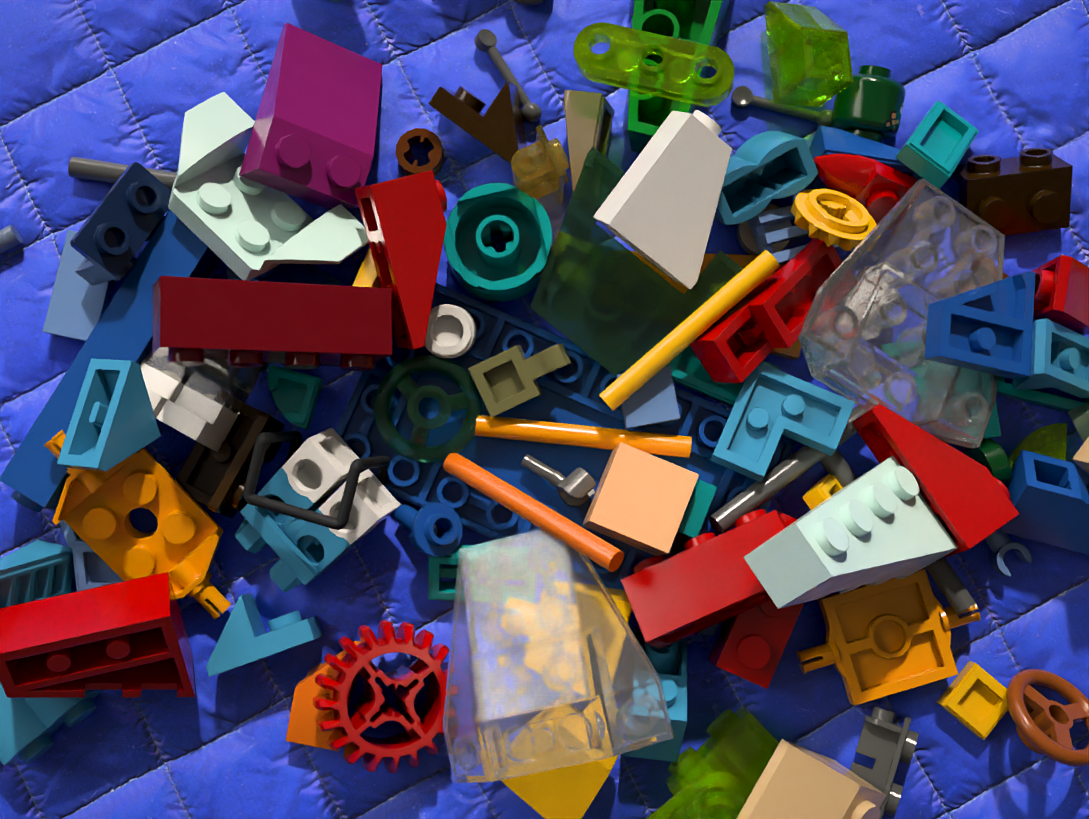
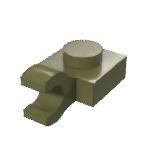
M563 343L560 345L556 344L529 358H526L521 345H516L468 369L490 416L494 417L542 395V390L536 379L572 362Z

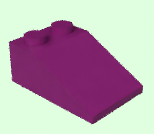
M289 23L284 24L239 176L330 210L339 204L347 210L359 207L354 189L365 186L374 156L382 64Z

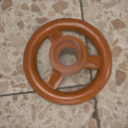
M1026 669L1014 675L1007 686L1006 699L1010 715L1016 724V730L1022 742L1035 753L1046 755L1061 764L1073 767L1089 766V742L1084 749L1075 750L1073 749L1069 732L1073 723L1084 721L1089 735V699L1069 681L1046 670ZM1032 685L1051 689L1064 697L1070 704L1062 705L1057 701L1048 700L1035 690Z

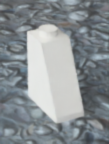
M672 110L593 218L671 280L691 290L698 281L732 148L718 137L722 128L703 112L695 110L691 114Z

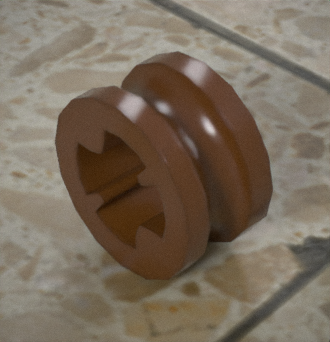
M415 128L405 132L396 144L395 154L400 168L406 176L433 170V174L436 176L440 172L444 164V153L440 139L433 132L423 128ZM421 143L424 150L427 145L433 148L428 153L430 162L423 166H419L417 160L414 161L413 165L407 161L412 157L411 147Z

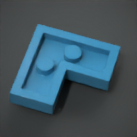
M760 363L745 379L710 461L761 482L781 435L832 456L837 449L855 402Z

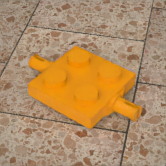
M921 569L906 578L897 580L895 577L882 584L869 585L868 587L862 585L853 591L842 594L838 592L818 599L826 625V643L802 651H796L797 660L801 661L798 664L803 674L833 664L842 677L849 703L855 706L958 675L950 649V629L972 622H979L981 620L980 612L973 611L978 609L977 604L958 615L952 606L943 608L933 595L926 570Z

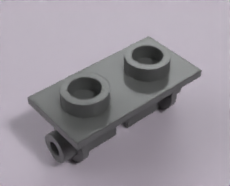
M874 706L871 716L865 715V722L856 748L857 753L875 759L873 769L852 762L850 771L887 795L880 807L879 819H882L883 815L894 818L904 787L893 783L899 761L910 765L919 733L909 730L912 721L911 717L907 716L902 727L893 723L894 712Z

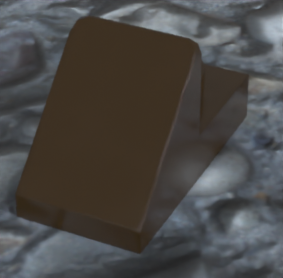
M509 81L506 82L485 114L481 111L486 103L462 86H459L455 93L441 86L438 88L428 103L430 106L513 166L524 168L529 161L519 91L516 85Z

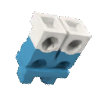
M329 428L308 438L257 495L337 518L346 482L323 504L321 502L347 479L351 463L355 459L360 458L333 428ZM367 469L360 473L349 520L343 529H331L247 504L240 511L245 519L236 531L235 538L247 551L254 554L263 550L267 545L275 551L281 559L269 570L270 577L282 591L287 592L301 583L307 585L330 569L358 541L393 513L401 504L370 469Z

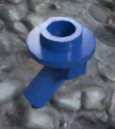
M403 503L394 513V519L411 533L408 538L416 551H422V553L431 557H444L453 553L462 539L460 517L452 507L444 503H431L423 506L419 511L410 504Z

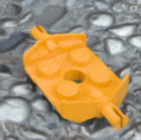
M63 430L58 432L44 445L57 459L66 437ZM145 448L140 449L106 472L67 468L66 472L70 476L66 479L52 520L55 525L63 519L123 581L168 572L176 599L183 598L186 595L190 598L194 597L213 619L218 618L221 613L228 609L231 602L209 582L212 577L209 570L224 530ZM136 508L150 510L157 518V530L150 533L136 530L130 523L129 516L131 510Z

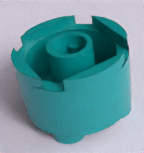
M488 183L466 192L457 201V205L453 208L449 217H447L443 241L444 250L455 278L472 296L484 300L505 302L525 296L544 280L551 262L552 227L546 210L534 197L532 198L527 193L519 190L518 187L507 183ZM493 236H502L503 241L506 242L505 251L495 252V249L490 247L492 246Z

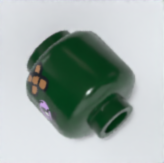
M874 65L860 66L858 74L843 77L838 83L831 117L833 128L883 143V139L894 137L900 125L906 94L904 86L890 78V69Z

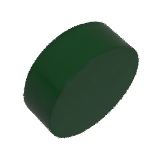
M986 438L966 446L965 455L987 467L993 477L999 479L1006 488L1009 487L1012 480L1011 465L1005 451L996 441Z

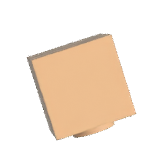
M620 442L611 452L582 526L655 556L668 554L699 474Z

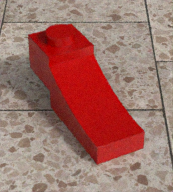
M813 239L786 265L754 288L693 341L690 347L713 382L742 383L774 348H790L850 285L853 279L833 245L827 247L824 241Z

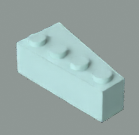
M892 455L840 489L743 558L776 607L780 609L820 599L837 591L842 594L853 591L862 585L870 584L874 586L882 584L891 578L896 577L898 580L909 577L956 550L958 546L919 493V486L913 474L907 468L900 466Z

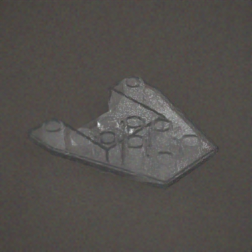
M924 178L916 181L817 290L798 336L811 376L843 397L854 401L856 405L866 411L880 403L943 442L971 449L980 447L996 402L998 376L925 359L928 304L1002 280L1005 235Z
M541 529L459 549L443 716V731L454 783L494 782L603 760L674 737L661 679L586 556Z

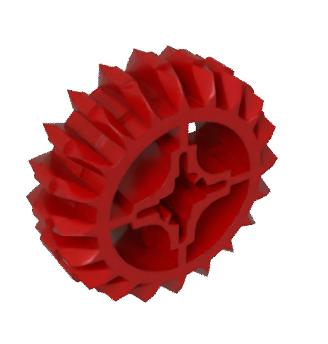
M382 620L378 626L377 638H375L370 627L362 625L358 628L361 643L357 646L346 636L339 640L340 646L347 652L341 660L334 654L328 653L325 656L324 661L335 669L333 675H316L315 683L324 689H328L329 693L314 697L313 706L323 711L331 710L316 721L317 726L322 732L334 730L330 734L327 744L334 751L345 747L343 758L351 765L359 761L363 756V767L369 772H374L379 767L383 758L386 770L389 773H396L400 766V757L403 756L411 767H418L420 758L417 750L423 748L430 755L437 754V745L432 741L434 736L439 733L445 738L452 737V730L443 723L446 716L451 718L461 716V709L449 703V699L462 695L464 693L463 687L457 683L447 682L456 676L460 671L459 667L453 662L443 663L449 653L447 646L441 643L432 646L434 635L425 629L415 636L414 625L409 622H402L395 634L392 622ZM394 652L411 654L416 658L408 667L401 665L392 672H382L371 661L380 655ZM358 673L364 683V693L359 702L353 706L356 712L349 717L347 709L348 692L354 677ZM426 677L428 684L427 700L422 713L418 716L414 709V699L418 691L425 685L423 679ZM375 678L384 685H389L394 689L392 693L396 698L395 703L402 710V713L398 712L391 705L387 706L384 703L385 699L381 693L382 689L376 683ZM391 720L397 721L405 729V731L386 738H373L361 734L369 726L375 729L383 722Z

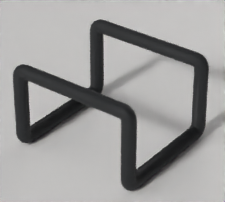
M299 431L263 432L257 437L243 496L250 505L340 530L348 523L361 470L379 467L377 478L386 486L390 458L387 456L355 459L351 463L338 517L334 518L255 494L267 443L291 442L286 462L300 448L302 443V434Z

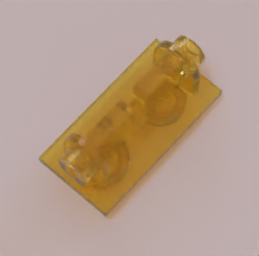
M541 125L536 127V143L517 151L511 160L513 186L518 187L519 190L527 193L532 198L534 197L536 200L553 193L559 204L563 202L564 184L569 182L565 170L570 166L557 138L548 140Z

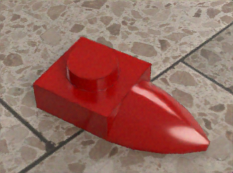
M829 154L817 156L813 159L818 170L817 175L829 189L844 193L857 200L867 209L876 224L885 228L920 194L917 178L871 158L851 154Z

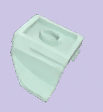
M225 92L215 95L185 112L178 173L173 183L168 208L242 280L249 281L279 264H340L354 252L369 243L365 227L341 204L314 221L286 193L239 176L245 156L244 152L248 146L255 121Z

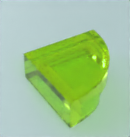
M1067 423L1046 425L1028 434L1011 452L1009 456L1011 468L1021 450L1066 461Z

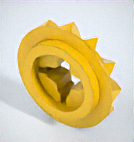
M809 189L801 191L797 194L790 210L795 216L794 223L799 228L808 230L810 238H818L824 241L827 247L833 244L838 245L844 251H851L853 248L866 249L877 232L876 222L867 209L854 198L835 190Z

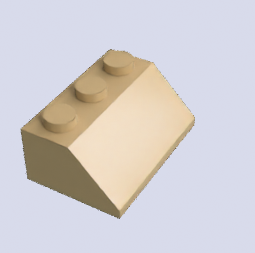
M781 739L736 819H879L880 807L887 795L836 760Z

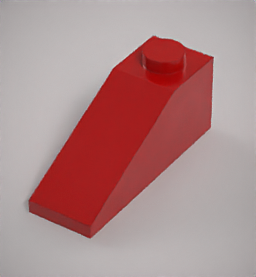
M433 170L354 189L381 288L392 289V331L396 346L400 348L417 349L424 347L447 225L443 213L447 210L446 194L442 184L435 180Z
M880 403L852 422L879 463L893 455L900 466L907 468L913 474L919 486V493L958 546L956 550L945 555V558L971 549L1019 515V512L1011 502L1008 489L999 479L992 476L987 467Z

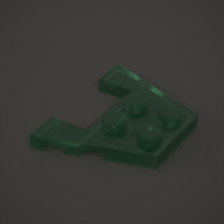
M592 147L587 153L581 174L572 193L566 214L530 308L615 376L642 358L742 271L743 268L720 250L700 273L698 281L691 290L687 289L684 294L662 278L596 224L597 220L593 216L616 187L625 172Z

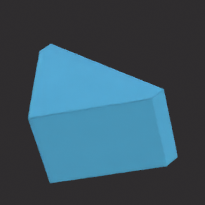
M91 358L57 461L58 465L66 468L106 472L161 437L139 364L131 360Z

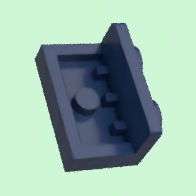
M132 163L126 168L70 241L71 246L85 257L75 272L92 286L111 280L116 282L121 280L136 263V252L145 241L151 239L169 209L168 204L171 190L140 163Z

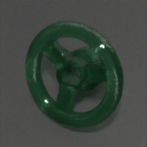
M434 355L412 357L392 368L380 383L374 402L376 425L388 446L407 459L424 463L443 461L449 454L460 453L465 449L475 436L476 418L482 415L481 396L473 378L463 367L452 360ZM424 371L438 372L452 379L459 386L462 393L448 396L444 390L437 386L427 385L419 387L410 376ZM396 388L408 399L407 413L415 425L410 442L400 435L391 418L390 406ZM430 398L437 402L439 412L436 417L427 419L420 415L418 405L423 399ZM466 409L463 425L452 439L437 446H426L430 430L437 429L445 424L451 412Z

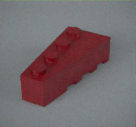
M160 276L153 285L152 355L168 356V364L179 366L203 365L204 358L228 360V366L243 368L261 367L263 362L284 363L285 368L315 369L319 368V366L341 367L342 370L348 371L373 370L374 363L392 355V289Z

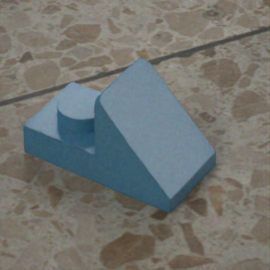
M1047 318L1035 320L1032 331L1030 376L1013 379V389L1028 390L1054 387L1079 398H1089V338Z
M253 594L241 595L206 665L209 677L323 636L317 615L302 620L299 610L267 621L271 632L266 633Z

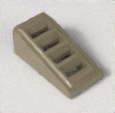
M565 90L563 100L573 196L586 209L596 210V207L599 205L615 110L602 93Z

